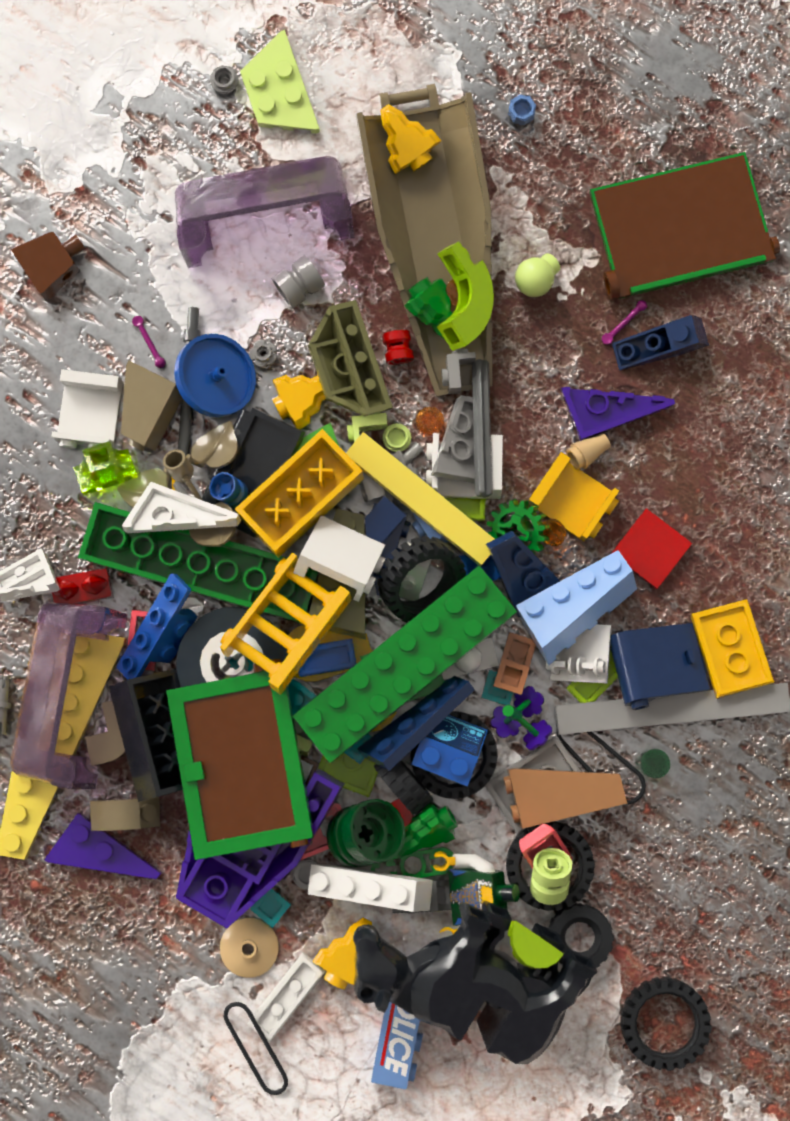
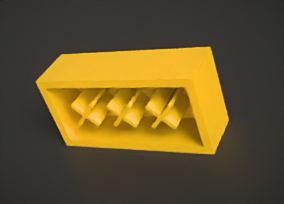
M322 429L235 508V511L243 522L279 558L318 522L321 515L327 514L364 480L363 471Z

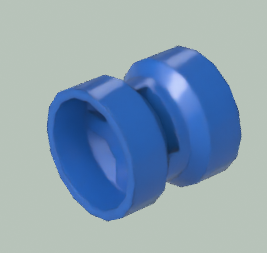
M228 472L218 473L210 482L209 490L212 497L229 505L231 508H236L248 497V487L246 484Z

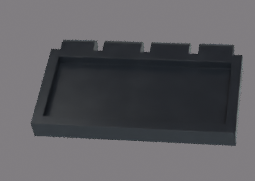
M252 408L251 412L241 409L234 428L242 431L240 436L236 434L238 441L237 455L227 466L215 469L210 480L218 473L228 472L246 484L249 496L298 451L306 432L258 409ZM208 485L202 499L215 505L220 501L212 497L209 490L210 485ZM241 519L236 529L258 538Z

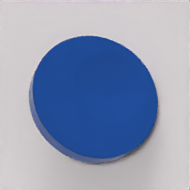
M213 333L198 336L181 349L175 362L174 376L177 389L184 401L200 414L216 418L230 416L246 406L252 398L256 385V373L253 362L246 350L235 340L227 336Z

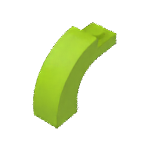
M459 241L444 248L437 254L455 281L458 290V303L455 311L449 318L437 326L452 351L467 346L482 333L490 319L494 301L493 285L487 266L483 260L473 264L468 251Z

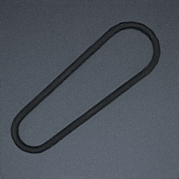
M556 731L557 737L571 755L588 772H594ZM586 732L640 778L642 785L640 793L634 799L627 800V805L636 803L645 793L646 783L643 775L596 734Z

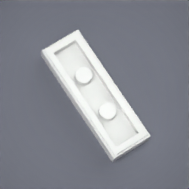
M302 952L253 1015L269 1043L326 972L312 962L313 959L304 952ZM249 1020L247 1025L257 1032L252 1021Z

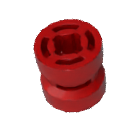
M394 330L382 335L383 345L387 347L385 354L386 364L400 365L414 360L413 350L409 348L411 341L409 330Z

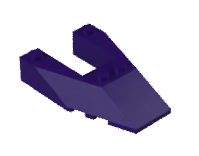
M321 769L313 774L306 787L314 836L345 784ZM189 830L176 899L223 927L228 928L298 865L309 845L291 848L290 842L195 860ZM313 838L308 839L309 845Z

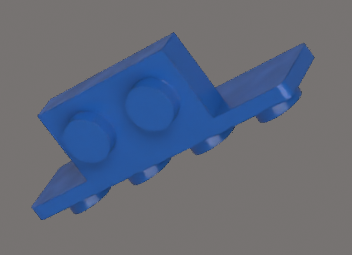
M170 574L117 664V669L127 680L141 677L149 662L170 663L177 654L183 636L198 617L191 609H182L191 593V588L177 574Z

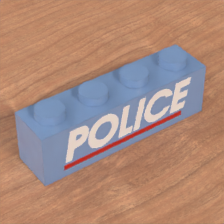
M389 1002L383 1016L371 1082L407 1090L408 1081L414 1082L417 1064L412 1063L414 1051L420 1052L423 1034L418 1033L421 1020Z

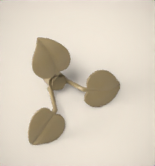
M229 420L220 424L200 437L193 445L191 455H185L179 449L169 451L163 458V465L165 467L163 471L156 468L149 469L136 475L127 483L118 486L117 490L123 500L134 508L150 482L172 489L173 478L177 482H185L194 497L203 501L190 480L194 471L192 464L200 468L207 464L211 469H220L235 459L238 452V441L232 422ZM223 502L215 504L218 507L234 512L229 505ZM236 526L189 529V533L192 539L199 545L218 547L226 544L232 538Z

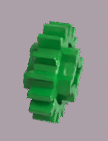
M517 499L510 500L509 505L501 503L499 505L501 511L495 510L491 512L495 520L487 522L486 525L492 527V532H488V534L497 539L513 531L518 536V532L511 528L517 526V530L524 534L518 537L523 543L525 541H532L528 548L535 555V551H543L545 548L541 542L549 540V537L543 534V530H547L550 527L549 525L542 524V520L546 517L545 514L537 515L536 512L539 506L533 505L528 508V500H522L519 504ZM512 512H515V514L511 516L510 521H504L506 516H508Z

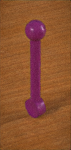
M639 300L636 303V308L610 333H605L602 336V343L607 346L613 342V337L640 311L646 310V301Z
M141 316L133 317L132 323L136 328H139L153 354L155 366L163 368L166 365V361L160 357L144 328L143 318Z

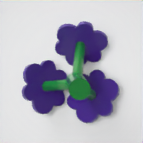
M527 686L523 689L522 695L514 693L516 698L514 701L515 707L506 705L494 709V718L490 724L493 728H496V733L500 738H507L509 735L516 736L519 733V727H525L527 734L523 737V741L526 743L527 749L534 750L546 743L552 733V727L545 720L530 724L522 717L529 718L533 714H540L542 712L541 705L544 703L543 695L535 692L532 686Z

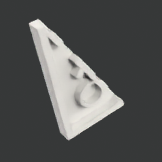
M150 482L122 527L126 533L238 526L241 519L239 514Z

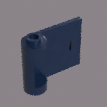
M693 623L628 630L611 635L610 648L625 706H631L632 710L649 707V702L655 698L710 690Z

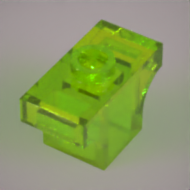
M110 441L82 450L84 455L83 461L76 467H73L83 496L138 477L129 450L114 449Z

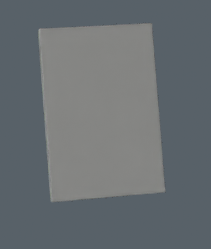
M557 736L508 768L580 771ZM506 769L491 779L485 787L516 834L524 829L521 828L520 822L514 823L510 806L515 805L513 794H507L503 779V777L508 776Z

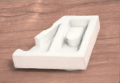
M42 548L0 571V598L2 601L60 590L48 556Z

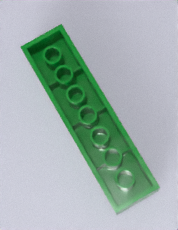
M97 502L94 503L78 554V558L84 562L163 585L170 574H177L191 588V593L247 609L252 606L274 577L277 564L283 558L287 559L284 556L278 558L274 553L228 541L226 544L218 547L202 546L192 539L189 529L126 533L122 525L130 512ZM309 568L305 576L317 583L320 572ZM288 579L278 593L309 613L314 596ZM272 602L263 611V614L303 625Z
M479 565L296 712L293 718L328 762L333 763L515 616L517 611Z

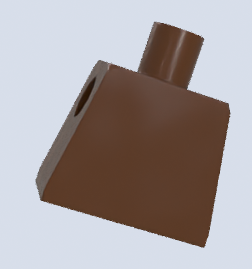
M49 232L11 249V251L40 295L47 301L79 272V268L72 258L86 248L77 235L61 243L54 232Z

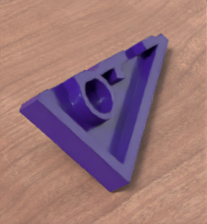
M563 387L560 390L580 441L675 405L674 399L665 398L664 396L653 395L650 397L625 392L571 389V387Z
M77 813L44 859L48 863L157 879L162 873L106 831H91V820L81 813Z

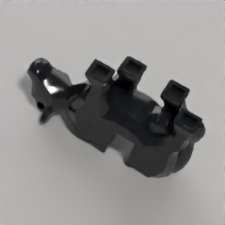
M486 900L483 901L481 909L462 901L459 907L462 921L458 930L451 936L430 942L408 957L383 940L374 926L369 924L362 925L355 930L353 935L356 949L354 959V991L359 1000L363 1003H375L377 1010L383 1013L386 1012L389 1002L414 1015L415 1018L446 1030L460 1041L485 1001L486 1005L476 1021L487 1052L499 1054L515 1064H529L549 1047L559 1032L567 1008L576 1002L577 997L589 986L591 978L598 972L592 959L570 949H567L563 955V965L560 972L558 971V962L548 968H529L516 962L507 953L496 950L495 946L504 938V933L509 929L512 918L506 909ZM535 923L532 932L562 951L565 945L560 935L547 927Z

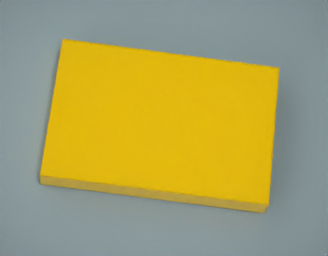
M747 599L690 615L716 699L774 683Z

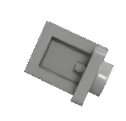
M456 349L451 351V354H447L445 361L446 369H441L442 385L448 386V394H460L461 377L459 365H471L475 362V352H469L468 349Z

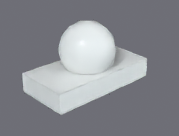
M492 637L485 639L442 674L443 679L446 680L453 676L458 677L499 666Z

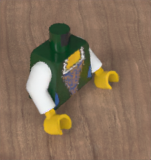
M442 851L434 854V857H444L446 859L444 865H433V867L440 872L448 868L453 926H458L459 928L461 925L462 917L459 907L462 901L481 909L483 901L486 900L507 911V903L518 902L520 897L518 885L505 884L504 872L495 870L492 863L479 855L453 854L452 857H448ZM444 927L439 933L449 930L454 934L458 929L453 930L450 927Z

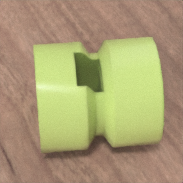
M547 848L539 851L534 857L530 891L538 902L546 905H555L566 899L572 873V860L567 853L557 848Z

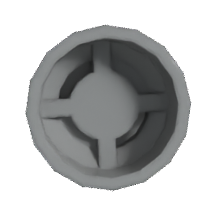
M305 255L292 264V271L284 269L271 278L277 290L292 309L306 300V292L312 295L325 287L322 277Z

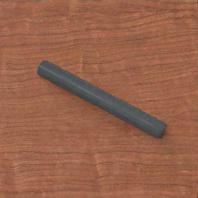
M478 359L472 363L475 494L478 497L485 498L493 494L489 363L487 360Z

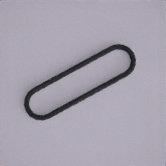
M241 1002L230 1003L224 1010L223 1017L225 1023L260 1086L271 1095L283 1093L288 1086L287 1075L251 1010ZM232 1007H241L248 1014L283 1077L284 1084L281 1089L271 1090L263 1082L229 1021L228 1012Z

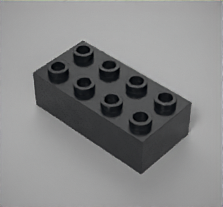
M176 668L128 679L108 686L138 802L183 790L166 690L181 688Z

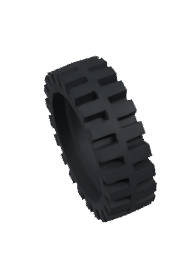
M422 536L421 541L416 537L411 539V545L404 542L400 545L402 551L398 552L395 549L391 552L394 556L392 560L386 558L384 564L387 568L380 569L379 574L382 578H379L377 583L380 587L378 589L379 595L389 610L406 623L411 621L466 576L465 565L461 558L443 540L440 541L436 537L430 539L428 536ZM429 559H441L444 561L443 575L435 589L425 597L415 601H402L400 599L401 583L409 571L419 563Z
M452 711L449 714L450 716L488 730L482 746L483 760L480 769L470 779L468 787L462 784L445 783L438 780L427 770L412 765V768L419 782L433 794L449 799H460L477 793L490 781L496 769L498 754L495 739L489 728L481 720L464 712ZM419 743L411 750V763Z
M545 823L551 826L561 839L572 846L577 854L579 863L577 878L569 888L566 899L559 904L546 905L538 902L532 896L530 887L522 875L521 862L523 854L520 850L519 841L540 825L525 828L513 840L506 858L508 880L510 884L518 885L520 898L532 907L546 911L563 910V908L570 907L575 902L580 901L590 888L595 868L592 851L584 837L575 829L563 823Z
M669 977L652 978L650 981L640 983L641 985L638 988L635 987L631 991L632 994L629 997L627 996L624 1008L621 1011L620 1024L622 1034L631 1052L646 1065L659 1070L666 1069L671 1071L674 1068L682 1069L686 1067V1064L695 1062L698 1055L701 1056L705 1051L704 1047L709 1043V1033L712 1030L710 1024L711 1016L702 997L688 984ZM671 994L678 996L688 1003L693 1012L695 1026L692 1037L684 1047L675 1052L661 1053L652 1050L642 1042L638 1034L637 1018L639 1010L647 1000L656 995Z

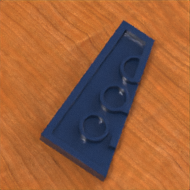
M457 676L447 679L440 687L359 746L357 750L364 758L390 771L475 689L469 681Z

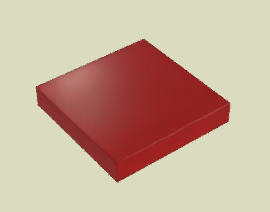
M646 508L611 554L619 550L632 571L654 589H658L692 543Z

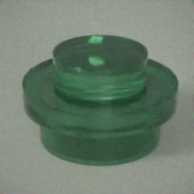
M651 749L642 756L641 769L650 778H661L670 769V759L664 751Z

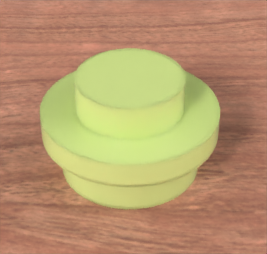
M391 424L383 433V443L392 452H402L411 443V433L402 424Z

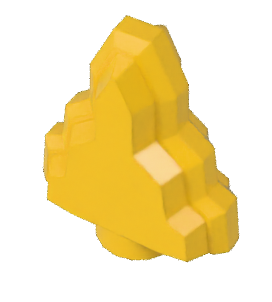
M389 104L380 110L382 127L388 135L386 147L391 155L388 162L394 174L409 166L413 171H416L433 159L429 152L441 142V139L432 129L426 130L419 122L409 121L402 111Z
M284 375L273 379L272 381L278 396L273 398L272 401L281 419L284 420L289 417L295 428L299 430L311 424V417L320 411L321 403L326 400L318 375L311 379L303 375L294 378Z
M362 917L349 927L344 937L335 938L328 948L320 949L312 962L326 971L324 979L327 982L343 990L346 989L348 983L354 985L356 949L353 935L359 926L372 925V921Z

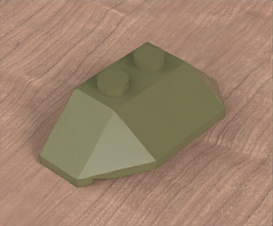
M356 300L329 306L308 344L326 400L363 416L392 409L393 406Z

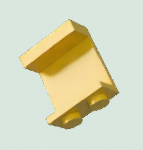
M561 452L529 498V505L539 506L537 511L545 514L546 517L583 542L588 536L594 539L603 526L599 522L603 514L606 512L610 515L618 504L619 500L615 496L619 490L614 488L611 491L580 469H575L569 463L571 458Z

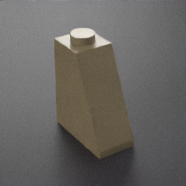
M128 360L125 372L121 434L130 438L129 445L141 451H144L145 447L156 451L182 400L176 383Z

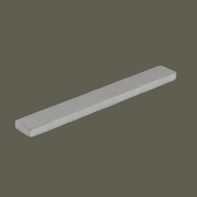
M779 683L716 699L714 690L659 697L650 701L649 707L640 710H632L631 706H625L623 699L556 705L555 713L558 735L790 712L788 683Z

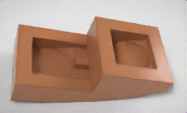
M509 632L493 687L522 695L536 647L532 639Z

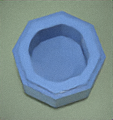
M518 95L510 101L508 115L513 123L526 125L534 119L536 104L530 96Z

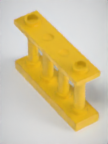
M291 553L287 559L283 558L277 564L274 577L235 628L228 629L220 641L222 644L220 649L226 657H229L234 650H237L268 672V677H270L268 682L271 689L280 695L352 600L350 592L341 585L336 592H329L307 576L303 578L294 574L293 572L298 561L297 555ZM288 579L323 602L324 608L318 616L315 614L310 615L278 593ZM270 602L305 625L304 629L306 632L300 640L298 638H291L260 616ZM252 626L287 649L288 656L282 664L280 662H273L242 640Z

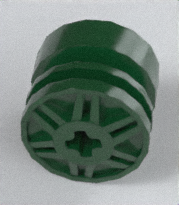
M381 799L366 800L339 810L329 821L326 833L328 847L333 857L342 865L350 868L366 867L392 859L403 847L406 834L404 821L399 811L391 803Z

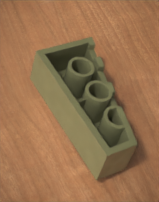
M336 508L333 521L365 535V516L363 514ZM319 573L318 585L329 592H336L341 585L350 592L352 599L329 631L366 640L365 593L363 592L359 602L353 600L357 592L356 589ZM315 596L313 597L309 614L318 616L324 606L322 605L323 602Z

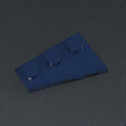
M513 531L486 544L510 603L516 609L518 617L520 616L516 608L517 604L560 582Z

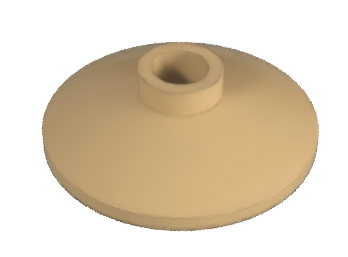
M242 918L235 921L225 930L220 941V955L223 963L232 973L241 977L253 978L266 973L273 966L278 956L279 943L276 933L266 922L257 918ZM248 943L253 946L254 951L252 954H246L243 951L245 944Z

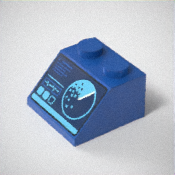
M448 715L419 742L411 765L468 787L488 730Z

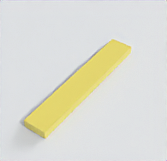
M363 432L348 449L346 454L364 473L477 565L481 566L490 556L486 544L495 540L491 535Z

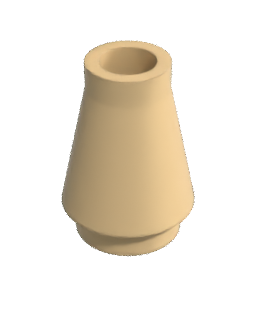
M601 433L598 436L572 443L570 448L566 450V455L571 458L569 462L575 469H586L601 454L611 448V444L607 436Z

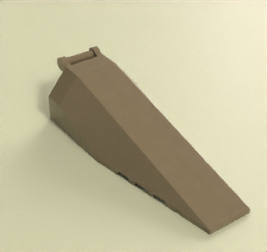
M435 83L426 85V88L390 95H388V92L379 93L381 108L388 104L394 106L428 99L430 107L404 111L403 113L409 121L419 122L426 130L432 129L441 139V142L429 152L433 159L421 168L413 171L409 166L394 174L388 162L391 155L386 147L388 135L382 127L381 115L364 116L362 112L356 113L378 234L403 304L405 305L412 297L408 289L426 277L429 278L431 283L436 279L442 278L447 286V295L451 300V312L453 313L458 303V290L455 281L437 255L440 251L459 241L468 251L473 264L483 260L490 273V277L492 275L491 204L472 93H465L460 99L441 105L438 102ZM405 307L435 395L448 394V386L442 385L441 369H446V356L451 354L452 350L446 340L436 334L432 326L421 322L417 316L409 313ZM490 316L488 324L482 333L470 344L459 349H468L469 352H475L476 360L488 361L489 383L492 386V319ZM472 364L459 365L461 377L460 392L473 390Z

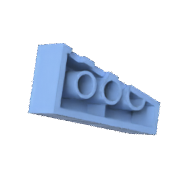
M619 550L517 604L516 608L522 624L547 664L550 665L556 660L557 654L564 648L569 649L576 643L575 639L586 629L591 630L598 624L597 620L602 615L614 610L637 590L632 569Z

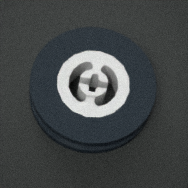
M225 607L216 609L203 615L190 626L181 640L177 653L176 668L181 687L219 680L214 669L217 656H220V669L226 672L225 674L230 678L254 673V670L248 672V660L237 650H234L229 657H226L220 649L222 645L220 641L228 629L235 628L248 611L247 608ZM262 614L260 615V616L263 617L265 620H267L268 622H270L271 624H273L270 620H268V619H267L266 617H264ZM254 626L251 627L242 639L270 660L282 659L283 662L288 656L286 648ZM231 658L238 660V669L230 668L228 661Z

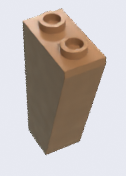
M510 768L507 769L508 776L503 777L507 794H513L515 805L510 806L514 823L520 822L522 829L627 804L621 776L617 773Z

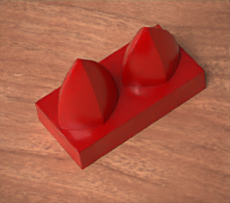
M103 568L56 577L60 590L52 592L54 607L56 608L112 598L113 592L109 569Z

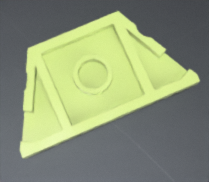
M285 30L280 31L240 71L258 126L267 128L280 127L283 130L291 131L302 129L310 130L311 133L315 134L319 133L320 129Z

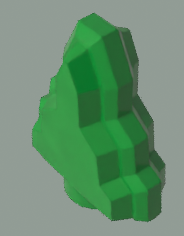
M426 277L408 289L412 297L404 306L409 313L417 316L421 322L432 326L436 334L444 339L437 326L453 314L451 312V300L447 295V286L442 278L436 279L431 283L429 278Z
M430 803L425 806L421 813L413 817L411 823L405 827L404 844L398 854L403 857L422 848H432L442 842L448 843L454 840V829L458 827V824L449 807L446 805L438 809Z

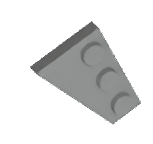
M461 395L456 399L431 476L475 483L473 397Z

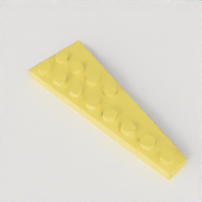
M41 623L0 828V856L27 859L47 811L54 801L53 798L59 785L66 775L65 772L71 759L75 755L92 719L91 716L104 693L107 681L116 667V662L123 647L126 645V638Z

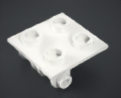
M596 624L591 630L586 629L575 639L576 643L569 649L564 648L556 655L554 662L550 665L546 662V669L551 670L550 680L607 684L611 625Z

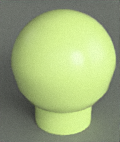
M549 253L544 254L541 258L532 257L523 261L515 273V282L518 289L529 297L545 295L554 284L555 275L560 271V264Z

